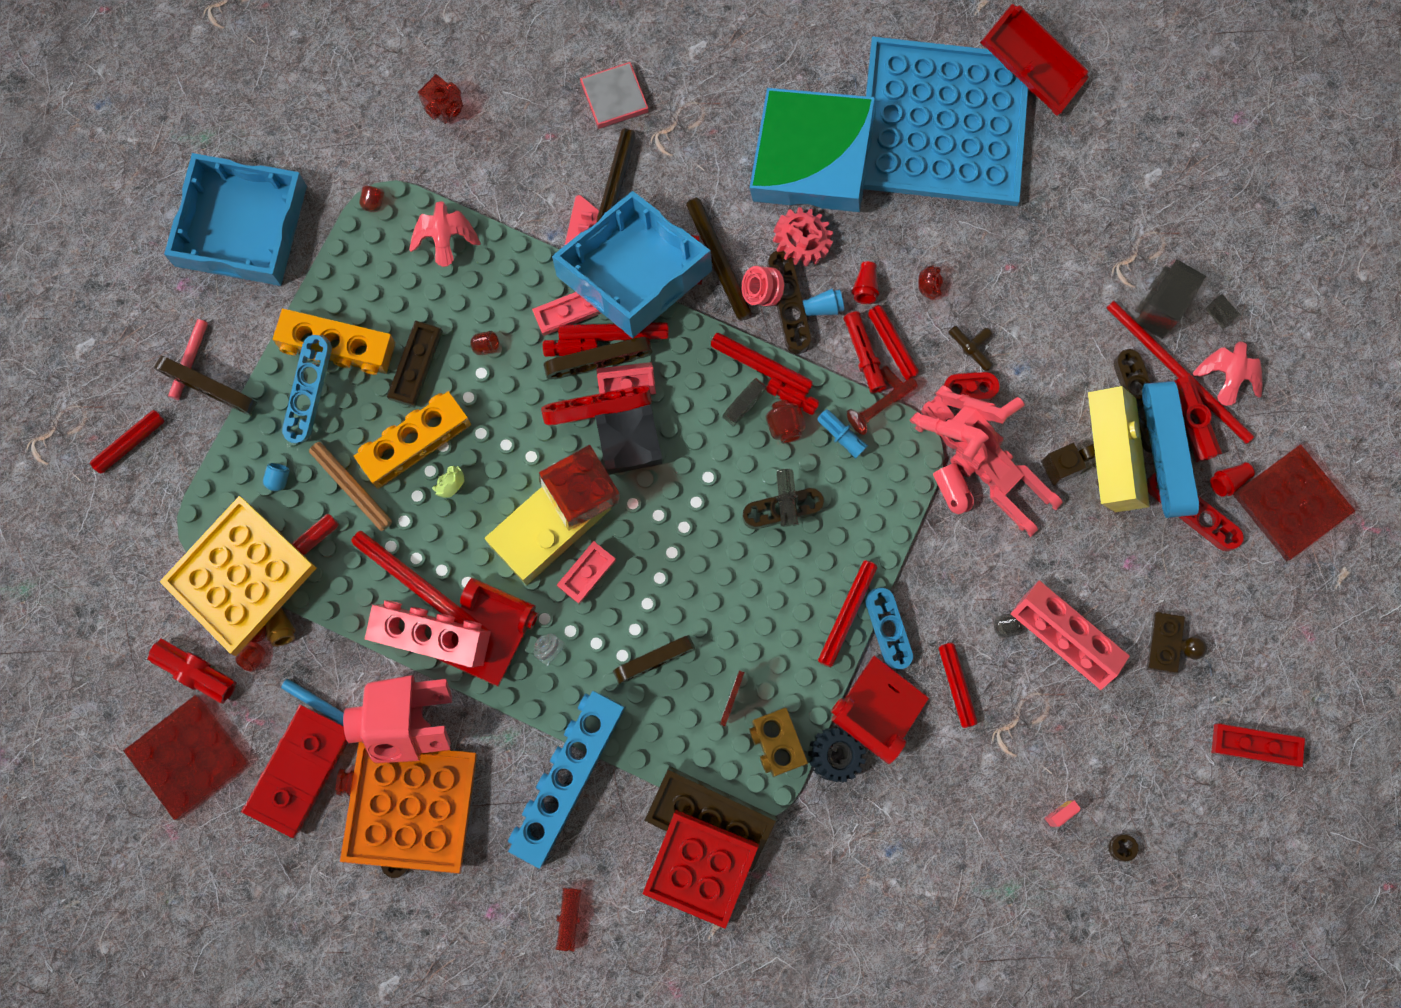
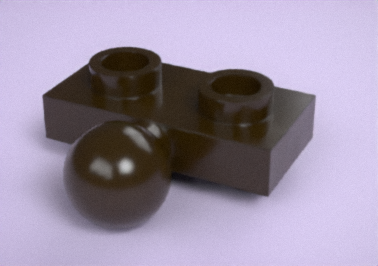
M1160 612L1154 613L1147 670L1177 674L1180 652H1184L1187 657L1194 660L1205 656L1207 644L1202 638L1190 637L1186 641L1182 640L1184 616Z

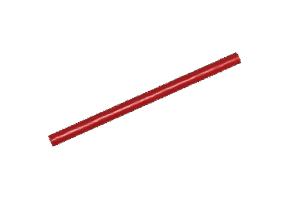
M1115 301L1107 306L1106 309L1178 379L1192 376ZM1193 377L1202 402L1245 444L1249 443L1255 436Z

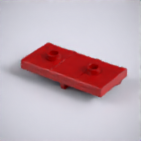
M1010 5L980 41V44L986 47L1056 116L1064 110L1089 78L1087 75L1089 71L1021 5Z
M299 704L294 717L280 739L265 770L259 777L260 779L242 808L241 813L295 839L348 743L344 733V726Z

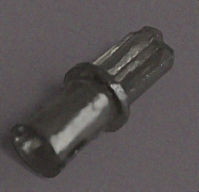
M792 469L778 470L777 484L779 497L776 498V501H779L780 526H797L799 522L796 500L799 499V496L795 494L794 472Z

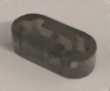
M755 378L727 408L722 418L734 427L767 390V386Z

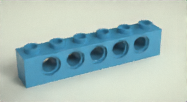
M592 691L590 695L586 693L578 706V709L582 712L577 721L571 720L564 733V736L568 738L563 748L558 746L553 753L550 762L554 765L550 773H543L536 786V789L540 792L535 801L529 800L522 813V816L526 818L521 828L516 826L508 839V843L512 844L508 851L509 853L539 869L544 866L626 709L625 706L597 691ZM591 715L597 716L601 722L600 729L595 733L590 732L586 728V720ZM576 742L583 743L587 748L586 756L583 759H578L572 754V746ZM561 769H568L572 773L573 780L570 785H563L559 782L558 773ZM549 795L554 796L559 802V807L555 812L548 811L544 806V800ZM537 822L544 827L545 833L542 838L532 836L530 832L532 823Z

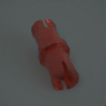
M562 888L560 915H557L556 920L559 922L555 950L574 952L577 924H580L581 917H578L582 890Z

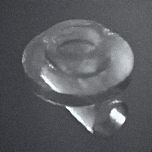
M552 633L543 635L535 643L534 656L548 667L566 644Z

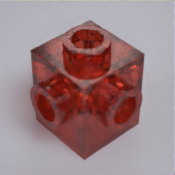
M437 74L417 92L425 112L434 120L438 118L446 124L450 119L456 118L462 110L463 102L460 96L462 94L460 89L452 82H445Z

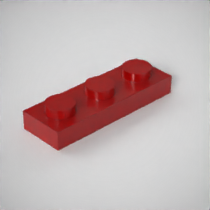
M1214 724L1211 753L1300 768L1303 767L1305 738L1224 724Z

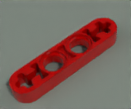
M635 386L553 402L543 406L541 412L546 425H556L592 418L595 415L636 409L641 406L650 405L652 400L649 387Z
M1155 472L1147 480L1148 493L1161 503L1159 490L1156 488L1158 483L1156 482ZM1199 496L1197 515L1179 517L1222 551H1232L1243 542L1241 529ZM1201 513H1207L1212 517L1211 527H1204L1200 524L1199 515ZM1221 524L1222 527L1218 529L1219 532L1213 534L1212 531ZM1230 532L1233 535L1231 537L1233 542L1227 544L1224 541L1226 538L1224 534Z

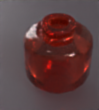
M780 400L773 403V409L766 414V421L773 439L781 440L783 444L800 439L803 436L802 432L806 429V423L800 406L796 403H788V400Z

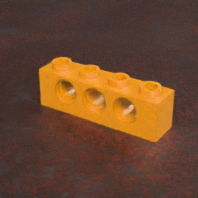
M282 308L272 339L281 352L296 356L297 353H301L302 337L307 333H313V335L326 337L330 342L335 339L340 340L338 346L332 348L329 359L334 361L335 365L348 369L350 366L360 367L361 371L371 375H377L378 372L387 374L396 344L391 334ZM319 340L317 344L311 345V349L315 350L314 359H311L313 361H317L315 360L317 352L323 351V347L319 345ZM367 346L363 354L355 355L358 347Z
M449 391L445 394L439 393L432 397L429 405L423 409H416L410 412L405 417L404 422L398 426L393 425L385 429L381 434L382 437L373 443L370 441L363 444L358 449V453L354 455V458L374 486L379 489L471 426V423ZM432 418H442V421L438 426H428L429 421ZM408 434H418L415 442L405 443V438ZM394 449V455L390 459L383 460L381 458L385 450Z

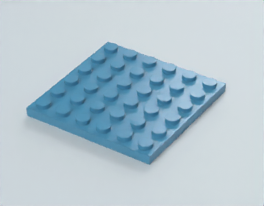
M872 36L866 96L875 97L876 115L871 146L865 161L866 178L864 189L1018 206L1020 201L1028 87L988 49Z

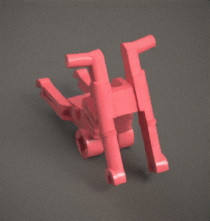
M942 386L935 394L942 398V404L961 409L952 420L948 419L945 422L939 418L935 419L917 412L909 421L916 425L915 429L919 432L928 430L939 436H946L961 441L956 449V454L950 459L951 463H956L961 474L966 477H970L973 473L979 475L981 480L990 487V498L1018 525L1021 531L1025 529L1027 534L1032 537L1038 530L1037 526L1018 509L1006 494L1022 479L1045 504L1050 503L1054 510H1057L1063 504V501L1026 465H1015L1011 461L1013 456L1008 451H1003L1000 448L1004 438L986 421L1003 424L1009 416L1025 406L1024 402L1019 397H1016L1002 408H999L993 403L971 398L968 395L953 393L948 387Z

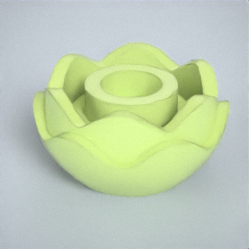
M459 466L448 467L447 473L441 475L437 480V485L432 487L436 492L435 495L450 498L460 489L465 481L461 468Z

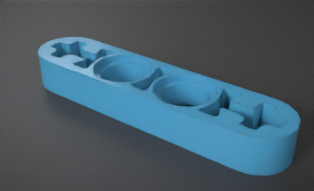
M322 335L308 336L302 345L282 428L284 437L291 443L304 442L309 439L312 433L332 351L330 341ZM319 340V345L323 347V351L317 352L315 360L321 361L320 365L317 363H307L308 358L314 359L315 350L311 349V345L317 344ZM309 367L314 368L317 372V379L311 384L304 379V371ZM301 395L308 396L311 401V405L306 411L300 410L297 406V399ZM294 413L300 416L307 415V420L300 419L299 428L303 430V434L295 437V432L291 431V427L298 425L300 417L294 418Z

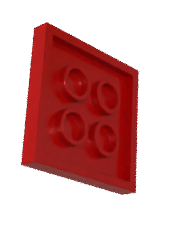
M675 810L642 894L726 929L759 844Z

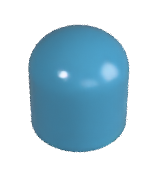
M278 463L267 464L263 478L264 486L271 491L283 490L289 476V468Z

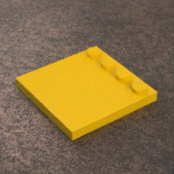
M238 496L162 578L160 583L230 654L237 656L317 567L244 498Z

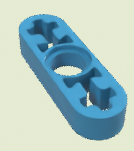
M886 588L873 589L867 594L865 603L884 661L892 669L907 668L913 660V653L892 592ZM878 595L879 597H885L886 602L882 603V607L880 605L876 606L874 600L878 599ZM883 611H890L891 613L889 616L878 617V614H884ZM887 620L892 621L896 627L895 634L891 637L886 636L882 630V626ZM900 640V643H894L895 646H888L887 642ZM896 650L904 654L900 658V662L893 660Z

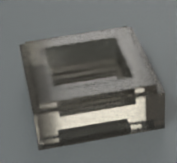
M1223 294L1206 307V311L1223 329L1240 315Z

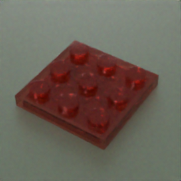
M1301 444L1233 494L1286 562L1355 512L1354 508Z
M199 695L191 697L123 750L174 820L182 818L250 764Z

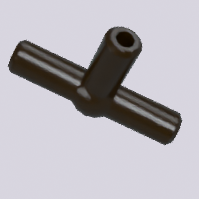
M957 326L952 327L948 331L949 335L963 348V352L967 356H971L984 371L989 370L993 366V363L979 350L992 337V331L989 328H984L972 340Z

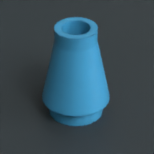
M833 288L810 299L803 300L806 317L838 315V312L844 311L840 289L833 291Z

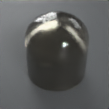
M1011 613L1005 614L995 619L994 631L1001 638L1017 636L1022 633V624Z

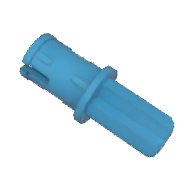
M826 409L819 415L818 422L835 437L834 442L838 441L855 459L868 446L850 429V425L846 427L829 410Z

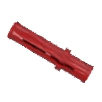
M854 311L846 314L843 320L846 323L860 362L858 364L859 370L864 373L871 394L878 393L887 387L879 368L881 363L879 358L875 357L860 312Z

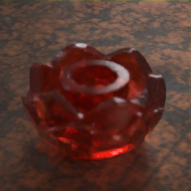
M934 265L924 268L920 272L918 279L920 293L930 300H936L937 297L942 295L940 287L943 284V277L939 274L941 268L934 267Z

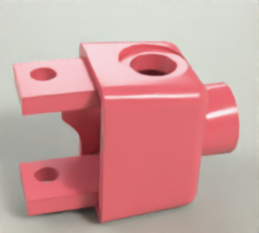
M413 675L368 683L364 688L363 706L346 708L344 710L343 725L347 742H363L370 759L374 763L420 761L421 753L450 750L451 742L445 726L431 727L423 718V706L452 703V694L447 680L415 682Z

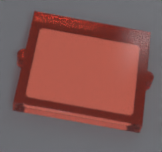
M739 670L720 722L722 726H726L745 673Z

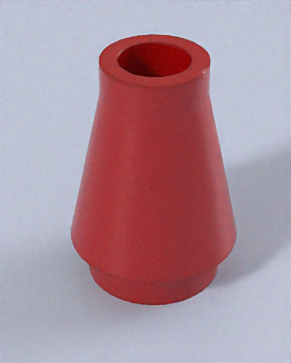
M865 261L860 265V270L852 289L854 300L860 304H872L879 296L877 265L874 262Z
M1244 462L1241 465L1215 472L1210 480V484L1218 496H1232L1250 478L1254 477L1255 472L1249 463Z

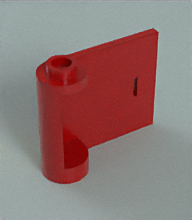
M471 578L462 592L460 608L491 631L484 664L478 667H468L441 659L437 660L499 687L527 629L534 627L539 613L535 612L536 605L475 578ZM454 632L452 635V643L454 646H457L459 638L458 635Z
M873 656L845 699L840 698L831 709V713L834 714L832 721L884 762L891 764L905 747L906 740L903 738L929 698L880 659Z

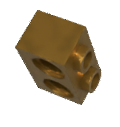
M787 708L752 721L753 727L749 728L754 744H760L764 755L760 756V760L765 773L771 772L772 776L775 777L808 764ZM775 722L779 726V735L775 738L767 737L763 731L765 723ZM779 749L786 750L790 755V762L786 766H780L774 760V754Z

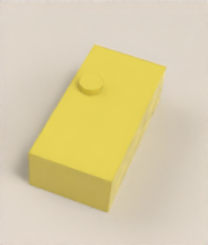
M1123 386L1088 392L1101 504L1114 512L1150 507L1136 398Z
M571 461L545 483L566 519V526L541 487L484 538L488 545L526 586L611 510L610 502Z

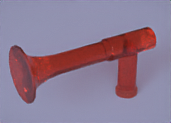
M887 365L882 367L880 371L883 378L894 389L863 411L848 410L847 418L853 429L859 434L865 435L867 433V424L873 417L918 388L915 379L909 378L902 382Z

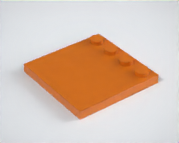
M359 742L340 862L461 874L477 754L444 750L421 753L420 761L374 763L370 759L364 743Z

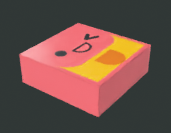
M1075 800L1066 801L1044 819L1050 827H1060L1076 815L1081 808Z

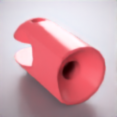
M956 463L943 467L933 473L948 508L953 513L962 514L972 509L974 504L973 496Z

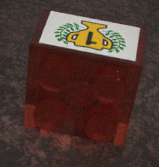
M591 445L539 472V482L568 531L619 503L620 493Z

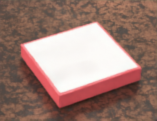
M631 62L580 78L598 129L648 113V106Z

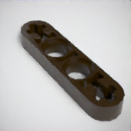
M774 251L768 259V267L776 268L780 271L779 266L775 264L776 259H781L782 263H785L784 283L791 284L794 288V292L791 295H782L780 301L776 304L785 345L791 353L802 354L809 348L811 335L793 259L790 257L785 260L784 256L786 253L784 251ZM787 309H796L800 314L799 319L796 321L787 320L784 315ZM798 327L799 338L805 339L802 342V346H797L796 342H791L794 340V328Z
M638 337L553 358L546 361L543 366L546 378L553 380L644 358L652 354L653 351L648 337Z
M1125 349L1115 358L1114 369L1120 386H1123L1136 398L1142 447L1145 451L1152 454L1149 432L1145 430V428H1148L1147 421L1143 420L1139 415L1140 408L1144 407L1142 395H1136L1130 390L1132 382H1139L1143 386L1150 383L1140 354L1133 349ZM1125 357L1128 361L1134 362L1130 368L1128 365L1122 364ZM1132 373L1133 376L1127 379V376Z
M160 355L153 367L163 375L244 414L251 416L257 405V402L252 398L165 356Z

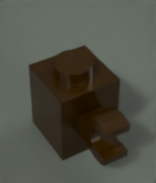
M1071 443L1048 453L1041 463L1052 485L1060 484L1083 472L1087 468L1084 462L1095 458L1094 444L1078 451L1075 443Z

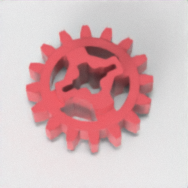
M798 207L796 213L789 209L786 216H780L773 230L776 233L773 242L780 243L776 249L777 252L784 251L786 253L784 256L785 260L790 257L794 258V265H797L799 260L803 261L804 266H808L811 260L814 264H817L820 258H825L833 243L830 240L833 231L826 230L829 222L822 223L820 221L822 214H818L815 217L812 215V209H809L807 213H803L801 207Z

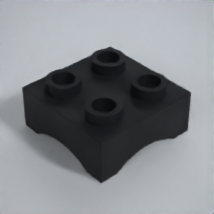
M651 405L619 413L595 415L607 475L662 464Z

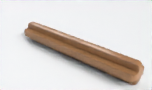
M317 442L310 447L309 453L380 531L387 529L392 524V520L321 442Z

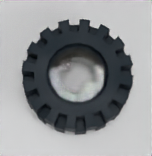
M841 728L822 730V734L818 733L815 736L817 740L810 743L813 750L808 751V756L812 757L809 763L815 767L813 771L821 775V778L843 783L847 782V779H854L856 777L854 774L862 771V768L859 767L860 764H865L866 759H862V754H866V750L861 748L860 745L862 744ZM838 747H840L842 752H844V757L838 759V762L835 763L831 758L832 751H837Z

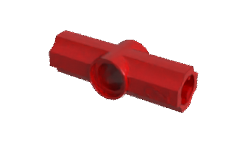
M1185 376L1175 380L1174 382L1179 392L1186 436L1196 462L1206 461L1221 455V449L1210 424L1211 412L1208 407L1203 405L1193 377ZM1190 414L1197 416L1199 424H1194L1191 421Z
M160 638L149 651L147 660L172 674V678L193 690L197 689L221 704H224L235 690L237 682L213 669L211 664L191 652L186 653L165 639Z

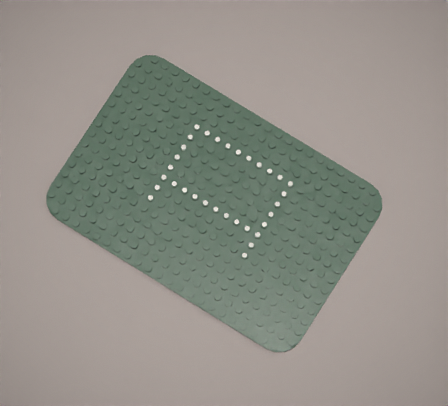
M398 180L374 183L356 193L342 210L287 310L391 334L396 344L387 374L378 372L377 375H371L361 371L360 367L350 366L349 369L335 365L334 361L329 360L312 433L309 439L304 442L291 443L284 437L282 428L300 353L292 356L281 352L280 348L272 340V336L241 392L257 402L255 409L250 416L232 408L183 497L177 515L178 538L186 553L238 496H241L253 506L291 544L326 514H330L339 525L304 555L317 568L283 604V608L433 680L446 679L450 688L563 742H566L568 738L564 736V733L571 720L577 721L582 712L578 709L582 698L586 693L590 695L592 691H597L626 707L599 759L657 787H660L667 769L671 766L774 816L788 809L802 790L812 767L809 763L812 757L808 756V751L813 750L810 743L817 740L815 736L818 733L822 734V730L829 729L834 715L831 713V709L840 698H843L874 629L865 603L866 596L871 590L877 588H886L891 591L938 484L933 473L943 468L945 460L940 436L928 430L923 432L917 431L915 429L916 425L909 421L917 413L911 407L880 393L871 394L870 389L675 302L651 322L668 323L669 330L667 339H649L653 351L652 354L644 358L608 366L652 363L656 394L651 395L652 402L650 405L660 446L662 464L607 475L595 417L556 425H546L542 417L541 408L547 404L599 394L597 369L560 379L550 380L546 378L543 364L550 359L561 356L555 354L554 357H545L542 344L545 340L558 342V331L543 336L532 309L575 292L556 276L552 256L560 249L418 185ZM439 201H443L446 204L448 214L460 211L470 222L481 243L478 246L473 245L464 236L458 234L451 235L450 248L454 261L446 267H442L435 262V243L433 237L423 239L417 250L413 252L409 250L414 228L420 215L433 216L435 204ZM599 314L574 325L614 323L605 315ZM416 320L439 327L443 332L416 407L414 408L391 401L387 398ZM307 333V334H305V335L302 337L301 342H304V340H305L308 336L313 335V333ZM721 333L812 380L813 385L806 397L809 398L811 396L819 400L816 412L810 415L804 412L802 407L797 408L779 399V395L773 396L766 391V387L772 378L712 348L711 340L714 335ZM332 340L330 342L332 348L338 346L340 340ZM625 340L597 341V347ZM367 346L358 347L355 355L363 354ZM309 358L307 359V363H317L319 365L321 363ZM312 367L304 371L306 382L311 384L317 379V372ZM449 391L468 417L471 426L377 489L354 458V455L358 453V449L363 444L370 441L373 443L382 437V432L388 427L398 426L404 422L405 417L410 412L416 409L421 410L429 405L430 399L439 393L445 394ZM301 395L297 399V406L302 411L308 410L311 401L308 396ZM824 410H829L846 427L850 425V429L854 434L868 445L856 459L838 441L835 443V437L818 422L817 419ZM294 413V418L300 417L298 425L291 427V431L295 432V437L303 434V430L299 428L300 419L307 420V415L300 416ZM432 418L429 421L428 426H438L441 423L442 418ZM408 434L405 438V443L415 442L418 434ZM317 442H321L392 520V524L384 531H380L309 453L310 447ZM394 449L385 450L381 458L383 460L390 459L394 455ZM571 461L610 502L611 510L526 586L488 545L484 538L542 487L541 478L544 483L548 482ZM269 463L282 464L290 470L286 486L281 491H271L263 484L264 474ZM449 466H459L465 480L460 489L450 498L435 495L436 492L432 487L437 485L438 478L447 473ZM807 488L817 489L823 495L824 503L822 509L814 516L761 529L748 528L742 519L745 506L754 501ZM811 495L807 496L805 502L798 504L797 498H793L796 503V513H800V506L809 505L810 509H814L815 503L818 502L817 499H812ZM781 501L775 505V511L780 516H787L791 512V507L787 502ZM765 505L767 510L762 513H757L756 509H752L751 515L748 518H753L755 522H759L760 516L768 514V520L773 519L770 514V505ZM358 531H363L459 607H461L460 598L462 592L471 578H475L536 605L535 612L539 613L537 621L532 629H527L499 687L441 662L434 657L365 640L372 605L384 604V600L401 603V608L409 611L411 607L428 610L427 615L437 617V614L441 613L355 547L351 539ZM595 541L616 558V562L579 605L559 589L557 584L591 543ZM863 561L873 562L877 565L874 577L833 666L826 667L818 662V658ZM879 595L878 599L874 600L875 605H880L881 607L882 603L886 602L885 597H879ZM402 619L399 622L401 632L405 629V623ZM427 626L425 629V635L428 639H430L432 635V631L429 626ZM690 635L696 648L695 650L628 682L618 684L613 673L614 669L672 641ZM787 708L808 764L773 777L771 772L765 773L760 760V756L764 755L760 744H754L749 728L753 727L752 721L754 719ZM591 715L586 720V728L590 732H597L601 726L600 719L597 716ZM767 722L763 726V731L767 737L775 738L779 735V726L775 722ZM576 742L573 747L587 753V748L583 743ZM779 749L774 754V760L778 765L786 766L790 762V755L786 750Z

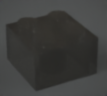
M1178 259L1170 267L1165 265L1150 284L1146 297H1143L1136 307L1135 312L1139 314L1135 321L1142 328L1163 339L1181 320L1206 276Z

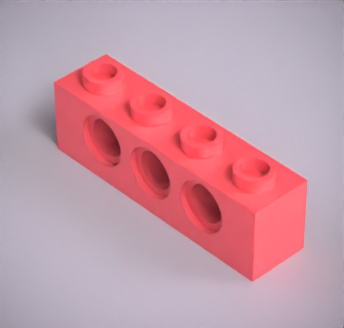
M1040 580L1022 597L1011 612L1014 618L1100 690L1118 676L1130 657Z
M384 600V604L372 605L365 640L468 667L483 666L491 631L481 629L482 624L473 621H464V624L454 622L455 617L445 614H437V617L427 615L428 610L411 607L409 611L402 609L401 603ZM401 619L405 623V629L403 632H401L399 629V622ZM427 626H429L432 631L430 639H428L425 635V629ZM454 632L458 635L459 638L457 646H454L452 643V635Z

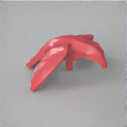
M439 201L435 204L433 216L420 215L414 228L409 250L411 252L417 250L423 239L433 237L435 243V262L442 267H446L454 261L450 248L451 235L458 234L464 236L473 245L478 246L481 243L465 216L460 211L448 214L446 204L443 201Z
M1242 341L1235 344L1233 353L1225 347L1218 349L1207 357L1192 373L1195 377L1208 375L1212 371L1225 373V384L1217 396L1218 401L1225 406L1235 403L1239 387L1244 379L1252 383L1253 391L1257 397L1260 398L1262 396L1261 362L1259 358H1247V344Z

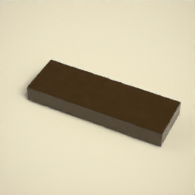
M415 320L387 395L389 400L416 407L443 332L441 328Z

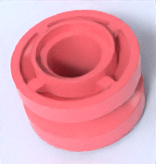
M753 266L746 271L742 280V294L747 303L758 306H774L780 301L784 292V280L779 270L771 267Z

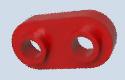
M988 372L953 374L943 384V386L948 387L950 390L952 387H958L960 395H968L971 398L986 402L992 400L999 391L998 379ZM985 385L988 388V392L980 391L979 386Z

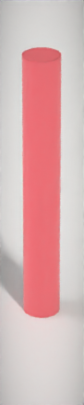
M197 319L180 363L190 369L206 331L207 322ZM174 380L168 397L179 400L185 385Z

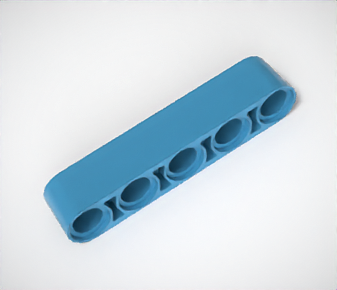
M1174 381L1144 384L1142 399L1163 513L1166 518L1197 515L1199 501L1177 385Z

